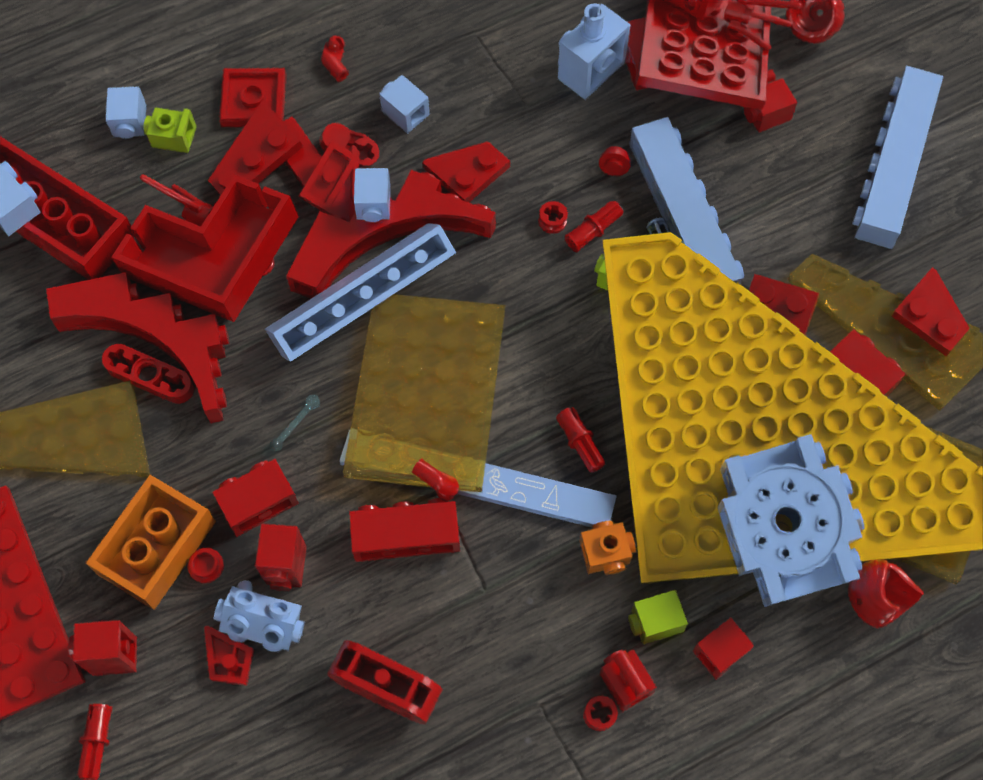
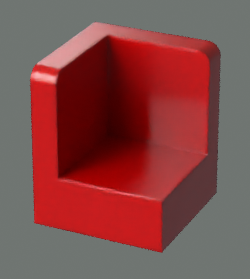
M729 618L698 642L693 652L717 680L728 671L731 665L753 648V643L734 620Z

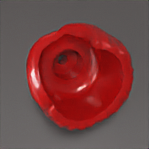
M790 0L789 2L801 3L802 8L799 10L787 9L785 14L786 20L791 22L789 28L792 30V33L801 41L812 44L823 43L832 38L841 29L845 19L842 0ZM819 10L823 11L821 16L818 14Z
M875 559L865 562L862 565V570L858 571L860 578L848 584V596L855 613L867 625L878 629L887 626L913 607L924 594L899 566L886 560Z

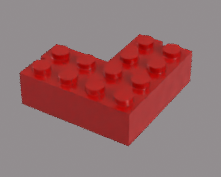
M233 175L201 226L145 205L130 228L144 251H141L132 235L126 234L111 258L120 272H126L130 280L164 294L170 293L176 299L235 322L299 216L289 195L265 186L261 190L258 183Z

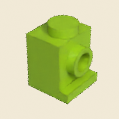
M155 108L152 116H146L143 129L144 133L148 136L152 148L189 153L196 124L190 109H184L181 112Z

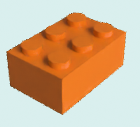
M149 475L86 564L98 576L155 610L216 521L207 508Z

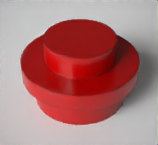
M609 147L600 155L599 167L608 175L621 176L630 169L631 160L629 154L621 147Z
M202 548L195 551L188 561V572L199 583L205 584L217 580L224 569L223 558L212 548Z

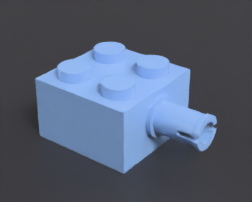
M589 4L585 8L584 17L580 24L574 30L567 31L559 41L558 79L586 100L626 62L630 24L603 4Z

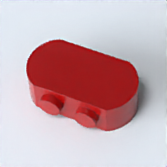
M344 640L327 672V676L344 688L411 721L424 725L427 724L443 691L442 687L430 678L349 640Z

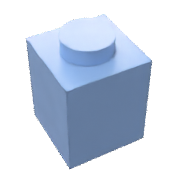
M403 75L394 82L386 84L379 94L382 112L406 133H409L430 115L428 96Z
M108 88L106 122L113 137L128 139L134 136H145L143 126L146 118V102L140 88Z
M355 168L354 206L357 220L377 222L381 219H390L391 185L388 168Z

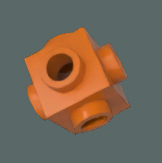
M611 520L594 524L592 526L593 530L581 532L579 542L588 574L604 571L605 575L616 574L626 569L625 565L630 564L632 559L631 553L636 552V547L631 531L625 532L623 522L613 524Z

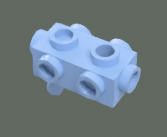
M247 580L239 582L238 588L232 586L226 600L219 599L214 613V620L220 621L219 632L228 634V637L236 642H243L248 639L262 643L263 647L271 652H277L282 649L289 651L292 642L299 643L305 622L299 621L301 605L255 593L252 590V583Z

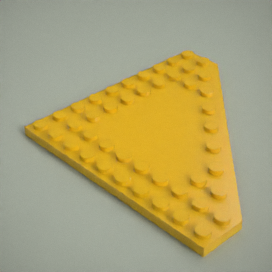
M672 232L603 240L641 584L738 574L717 508L722 499L729 497L720 471L725 459L739 455L740 457L794 442L797 438L812 434L814 443L820 442L824 450L826 463L822 464L823 469L838 465L840 473H846L850 480L852 494L848 496L852 508H858L861 513L864 530L860 531L862 538L850 543L849 547L850 549L855 548L861 562L875 559L886 560L983 550L982 466H977L965 457L961 450L941 435H936L920 423L921 420L900 404H895L879 392L880 389L860 374H855L842 364L839 358L819 343H814L799 331L798 327L778 312H773L761 303L758 297L738 282L735 283L720 272L721 269L701 254L695 253L683 244L682 240ZM776 514L775 521L778 528L785 532H791L793 528L791 520L786 515Z

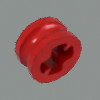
M556 201L543 204L539 211L538 221L541 229L551 234L564 230L567 225V208L562 203ZM551 213L558 214V218L555 221L548 220Z
M602 695L590 699L583 711L585 723L596 731H604L610 728L618 716L617 706L614 701ZM599 704L602 709L608 707L610 710V715L606 716V719L609 720L608 722L602 723L599 718L593 720L590 713L595 711V708L592 707L593 705Z

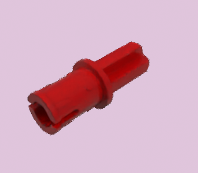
M616 201L608 202L592 216L589 214L585 216L584 222L564 236L566 238L565 242L574 252H579L595 237L603 236V230L623 215V209Z
M571 407V409L566 408L556 416V420L569 440L568 446L571 449L577 450L589 472H596L604 467L605 461L592 441L594 434L591 430H587L576 409Z
M97 703L88 705L84 735L79 738V742L83 744L78 769V777L81 780H98L104 747L109 746L110 743L107 735L113 708L109 705Z

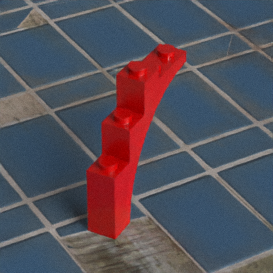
M411 170L396 201L390 198V219H381L377 222L357 220L356 212H354L350 222H348L338 214L329 215L320 211L286 276L290 290L312 299L329 288L333 281L353 261L370 249L391 239L412 234L428 223L439 224L443 230L468 232L491 238L496 228V212L491 211L485 205H474L463 201L452 193L444 194L441 191V180L430 173H419Z
M126 272L46 289L50 319L59 332L81 329L112 330L136 336L157 346L176 360L192 378L198 389L203 410L209 422L214 423L224 420L222 408L227 407V401L223 387L218 388L216 378L222 377L218 359L226 357L224 345L230 343L226 325H219L215 314L185 320L181 304H175L170 293L141 299L137 283L132 284Z

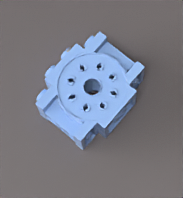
M812 434L797 438L794 442L743 457L739 455L725 459L720 468L729 497L722 499L717 507L738 574L742 576L753 572L764 607L860 578L858 571L862 570V563L855 548L850 549L849 544L862 538L860 531L864 530L863 518L858 508H852L848 496L852 494V487L847 474H841L838 465L823 469L822 464L826 463L824 450L820 442L814 443ZM776 514L786 515L791 520L793 527L791 532H785L778 528L775 521Z

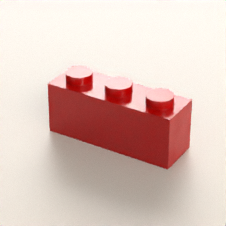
M435 498L429 500L428 504L414 505L412 502L403 501L393 504V507L388 508L364 505L359 507L358 511H349L352 554L355 562L460 552L456 501L449 502Z

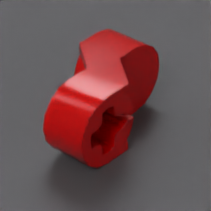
M340 123L329 124L320 135V146L324 151L331 140L360 157L359 168H370L378 160L379 148L372 139L365 134L351 131Z

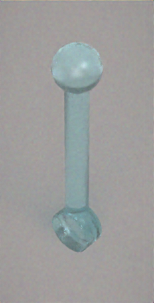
M309 395L306 399V406L278 438L270 441L269 446L272 451H280L284 440L309 411L319 407L320 400L318 396Z

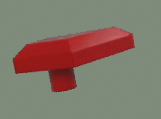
M206 625L204 632L210 680L247 686L254 649L241 642L233 641L228 635Z

